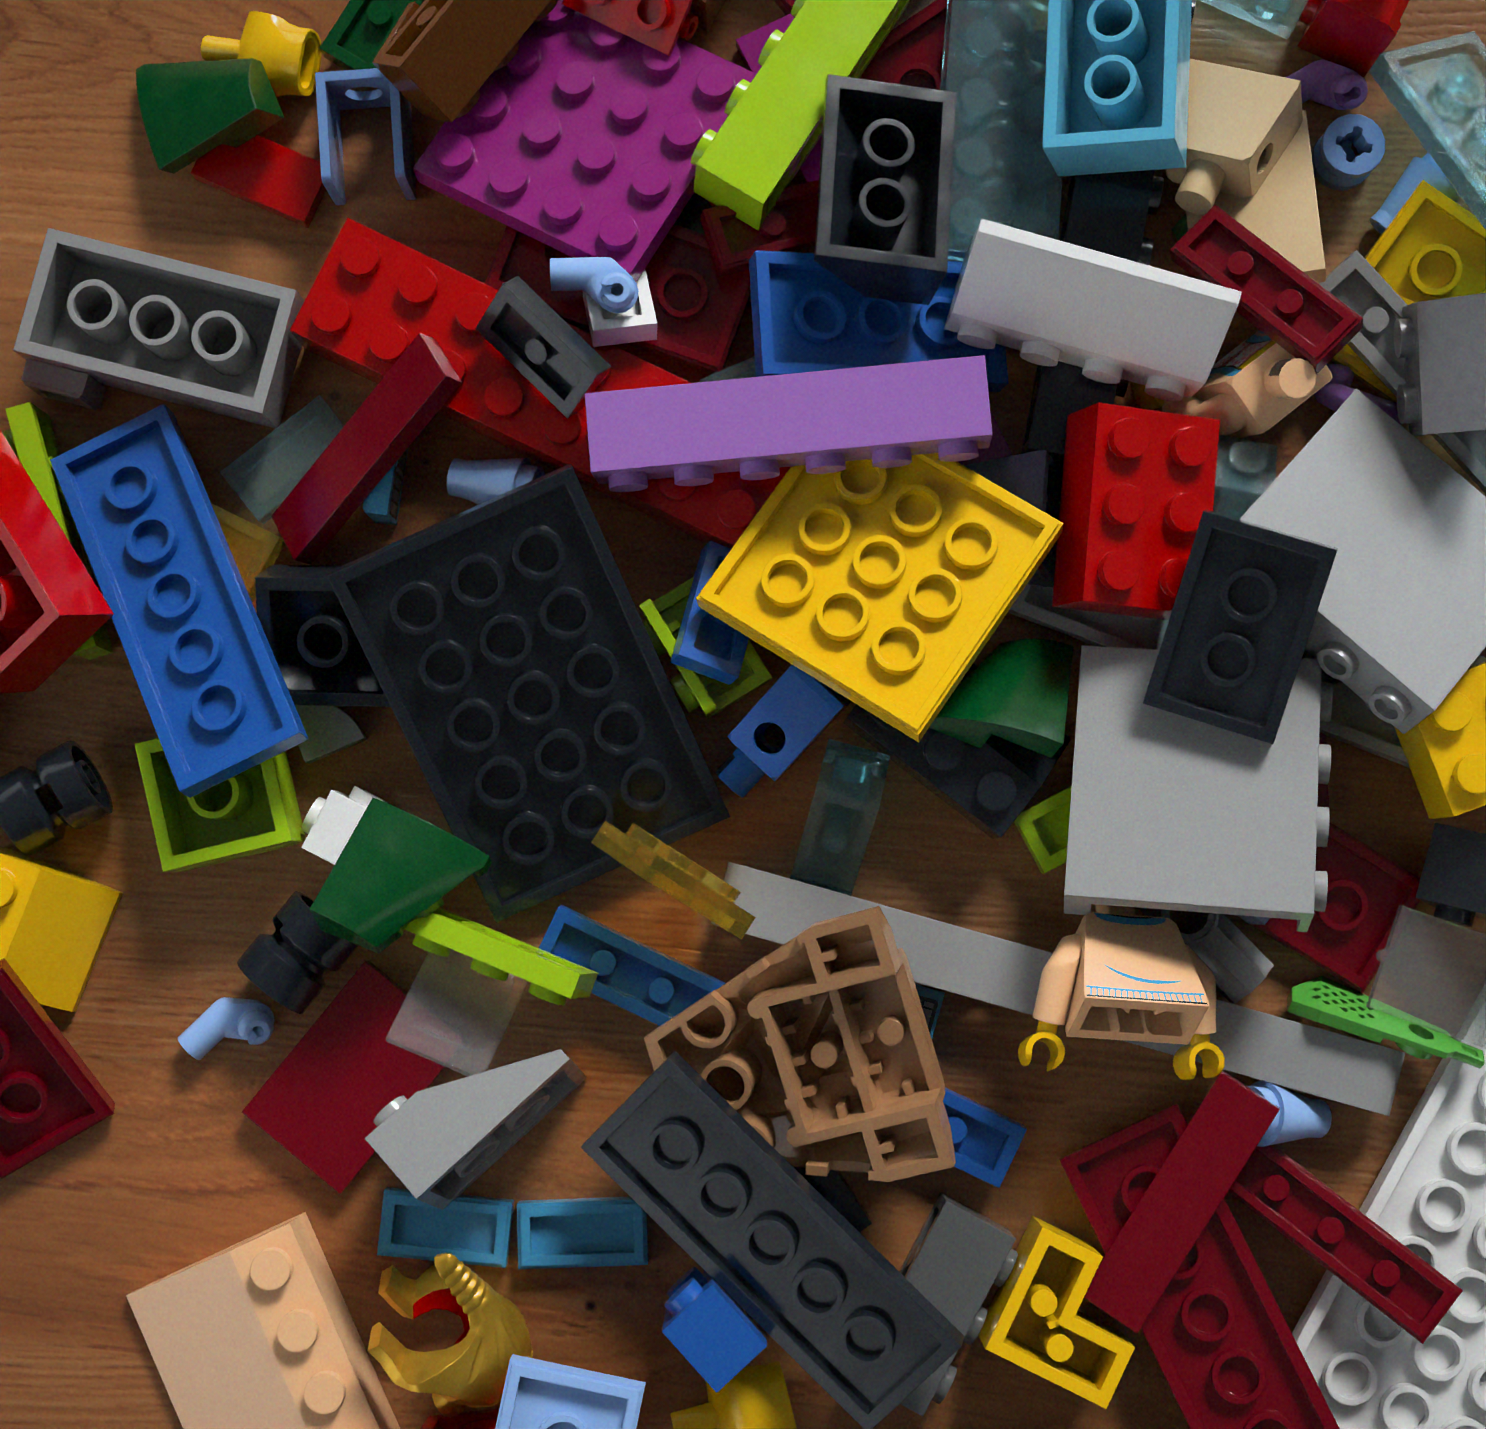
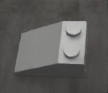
M559 1049L417 1091L409 1099L404 1095L399 1096L377 1114L373 1121L377 1128L365 1139L417 1200L444 1210L587 1079V1076Z

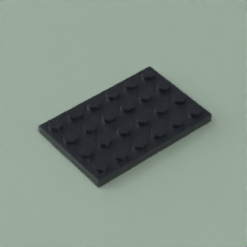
M571 464L328 572L329 582L453 835L490 856L492 864L487 873L480 878L475 873H473V876L496 923L730 817Z

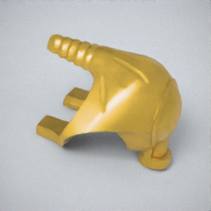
M441 1253L434 1257L435 1265L430 1266L417 1280L404 1277L393 1265L383 1270L378 1293L401 1316L413 1320L433 1309L447 1310L461 1316L464 1331L454 1345L442 1350L428 1352L412 1351L405 1348L378 1322L372 1327L367 1351L381 1364L391 1381L397 1386L411 1392L432 1393V1398L438 1411L443 1416L451 1418L463 1412L466 1405L468 1407L480 1408L492 1407L499 1403L502 1398L512 1354L532 1358L533 1350L524 1316L517 1306L494 1291L487 1282L472 1272L471 1268L465 1266L455 1255Z

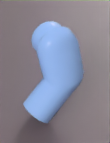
M611 257L550 258L551 291L583 290L602 308L612 313L626 312L636 303L639 292L637 283Z
M223 997L216 1000L178 1037V1041L186 1052L197 1060H201L224 1037L248 1040V1043L251 1045L262 1044L273 1034L274 1015L267 1005L258 1000Z

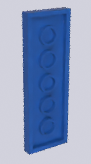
M162 404L51 459V464L103 597L114 613L112 616L113 623L179 792L191 798L309 740L174 413L165 404Z

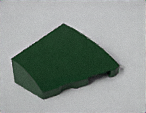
M253 58L144 64L136 69L137 95L144 128L157 166L162 171L175 174L221 144L237 148L284 118L262 62Z
M1018 639L1000 643L954 690L929 728L978 748H981L993 734L1051 758L1064 742L1074 646L1046 639Z
M372 798L310 907V911L322 931L379 954L403 935L404 929L410 922L418 918L428 917L445 903L442 897L473 873L478 878L487 873L492 862L489 855L455 835L402 809Z

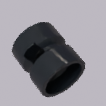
M69 740L39 756L36 760V769L33 771L27 767L20 766L0 777V825L14 845L26 855L32 856L62 840L67 825L74 829H82L112 813L113 810L110 794L99 771L90 757L75 741ZM48 783H50V785H51V787H52L54 793L52 792V790H51L50 787L48 786ZM56 797L58 798V800H59L60 803L62 804V806H63L62 808L60 807V804L58 803Z
M295 891L272 918L276 931L273 934H259L239 958L237 965L258 988L272 999L295 1013L303 1014L326 986L322 974L326 970L339 971L359 945L322 931L310 911L314 900L299 891Z

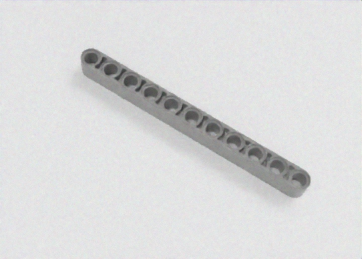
M728 862L711 924L784 945L816 922L879 906L892 929L897 948H903L907 956L914 982L1033 1015L1041 973L1052 955L1051 952L736 863ZM1216 999V1032L1210 1034V1043L1218 1046L1223 1052L1225 1058L1224 1070L1390 1116L1405 1057L1404 1052ZM1125 1041L1171 1055H1175L1176 1051L1181 1046H1184V1044ZM1197 1054L1195 1061L1203 1063L1201 1057Z

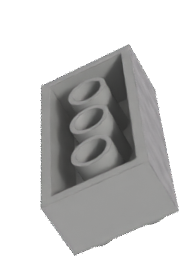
M48 228L13 351L26 360L31 359L89 374L105 386L279 429L302 346L290 332V328L304 300L297 290Z

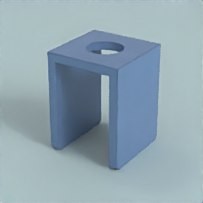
M377 68L316 72L321 179L335 205L346 204L340 110L391 107L395 177L406 200H416L411 103ZM356 87H373V88H377L376 90H372V91H354V90H350V89L356 88Z

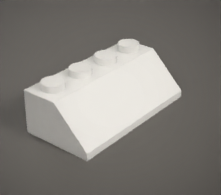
M981 219L964 256L944 329L957 332V339L973 347L993 349L995 344H1000L1021 350L1020 357L1037 365L1056 366L1058 361L1082 367V374L1094 381L1117 384L1120 383L1121 379L1146 385L1144 391L1152 397L1167 401H1181L1183 396L1191 398L1206 384L1238 307L1242 292Z

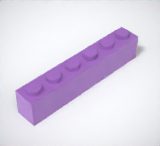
M985 355L585 393L591 473L598 484H609V491L612 492L640 491L648 488V480L672 477H674L675 485L678 486L705 485L714 481L715 473L740 471V478L744 480L769 479L780 475L779 467L806 465L807 473L827 474L845 470V461L872 459L873 467L891 468L912 463V455L938 453L939 460L944 462L964 461L978 457V449L989 448L992 438Z

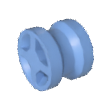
M1347 114L1337 118L1327 127L1312 149L1314 176L1322 185L1332 190L1346 191L1360 185L1369 176L1370 172L1378 166L1385 153V138L1381 128L1372 119L1360 114ZM1352 143L1361 155L1355 156L1354 151L1351 149Z

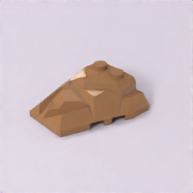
M879 906L812 924L796 937L766 957L761 958L745 971L718 989L713 990L644 1038L654 1071L676 1051L793 1167L806 1168L805 1175L827 1176L830 1170L868 1173V1180L892 1182L955 1166L956 1160L951 1126L943 1103L946 1091L942 1072L907 956L903 948H897L892 929Z

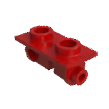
M563 0L562 5L668 56H671L677 39L680 37L686 40L691 39L698 26V16L691 13L690 6L693 0Z

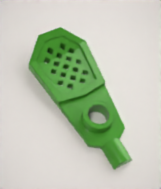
M1324 976L1316 977L1292 987L1287 997V1012L1378 1043H1381L1383 1038L1394 1041L1401 1050L1416 1058L1430 1059L1433 1055L1444 1059L1451 1057L1479 1069L1485 1063L1483 1050L1457 1041L1441 1028Z

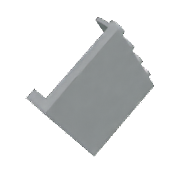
M1356 388L1240 520L1338 548L1305 650L1317 659L1320 667L1328 675L1341 680L1368 703L1370 709L1378 718L1392 724L1401 733L1405 734L1437 709L1486 647V496Z
M1081 645L1064 889V913L1086 915L1091 913V904L1294 919L1297 920V931L1307 932L1314 916V911L1325 912L1328 891L1327 871H1316V847H1327L1330 814L1329 807H1317L1318 784H1328L1330 778L1331 745L1319 744L1320 722H1330L1333 685L1332 683H1321V667L1317 659H1301L1274 744H1270L1143 704L1159 650Z

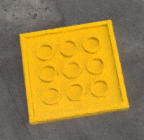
M938 453L912 455V463L891 468L873 467L872 459L845 461V470L827 474L807 473L806 465L791 466L696 597L698 607L919 743L1062 534L1064 523L957 461H940Z

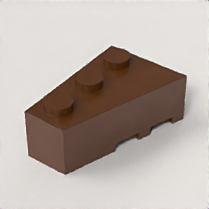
M424 0L420 6L415 1L411 2L405 8L372 63L424 117L453 122L454 119L466 115L476 105L480 98V87L493 71L503 68L515 57L520 46L518 40L532 23L545 18L554 9L558 0Z

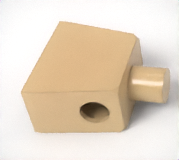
M1190 59L1186 168L1166 169L1167 178L1172 182L1180 184L1175 195V201L1182 209L1193 214L1204 215L1213 207L1219 192L1242 198H1248L1257 193L1303 121L1301 81Z

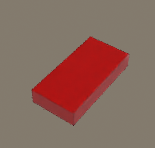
M256 135L237 148L224 144L217 146L198 158L191 171V174L197 181L306 228H309L326 191L321 179V165L319 161L259 135Z

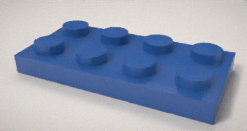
M755 250L749 259L756 377L985 355L988 392H1000L1009 383L1005 346L995 344L993 349L973 347L957 339V332L944 329L963 262L948 261L947 273L929 305L865 297L815 262L814 253Z

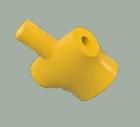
M250 11L245 22L241 40L206 35L201 42V56L205 61L250 58L259 60L263 64L276 98L286 95L310 96L316 86L315 73L320 71L322 56L320 50L321 39L313 29L295 26L283 18L272 14Z
M779 1361L765 1365H746L717 1393L706 1382L709 1403L670 1413L674 1429H797Z

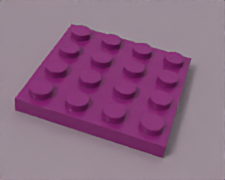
M558 0L554 9L542 20L532 23L518 40L520 46L515 57L503 68L493 71L480 87V98L476 105L466 115L454 119L453 122H444L413 167L419 183L573 258L611 257L637 282L694 194L696 166L691 164V157L697 144L708 129H712L715 132L719 131L728 117L724 111L733 90L742 79L751 83L756 73L680 38L677 39L671 56H668L562 5L563 0Z

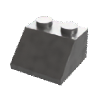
M1486 293L1421 301L1402 307L1403 318L1396 319L1394 323L1395 353L1397 358H1405L1406 384H1400L1397 390V412L1400 423H1408L1409 433L1413 436L1486 430Z

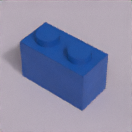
M695 1266L692 1267L667 1291L666 1294L670 1298L664 1304L666 1312L662 1333L716 1393L767 1347V1332L706 1271L701 1273Z

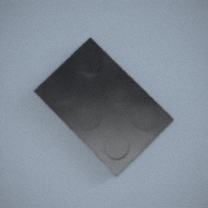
M1205 509L1201 516L1143 704L1274 744L1338 548Z

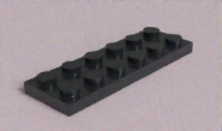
M676 1051L581 1146L864 1429H873L961 1348L964 1335Z

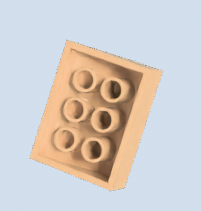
M306 1212L126 1295L183 1429H400Z

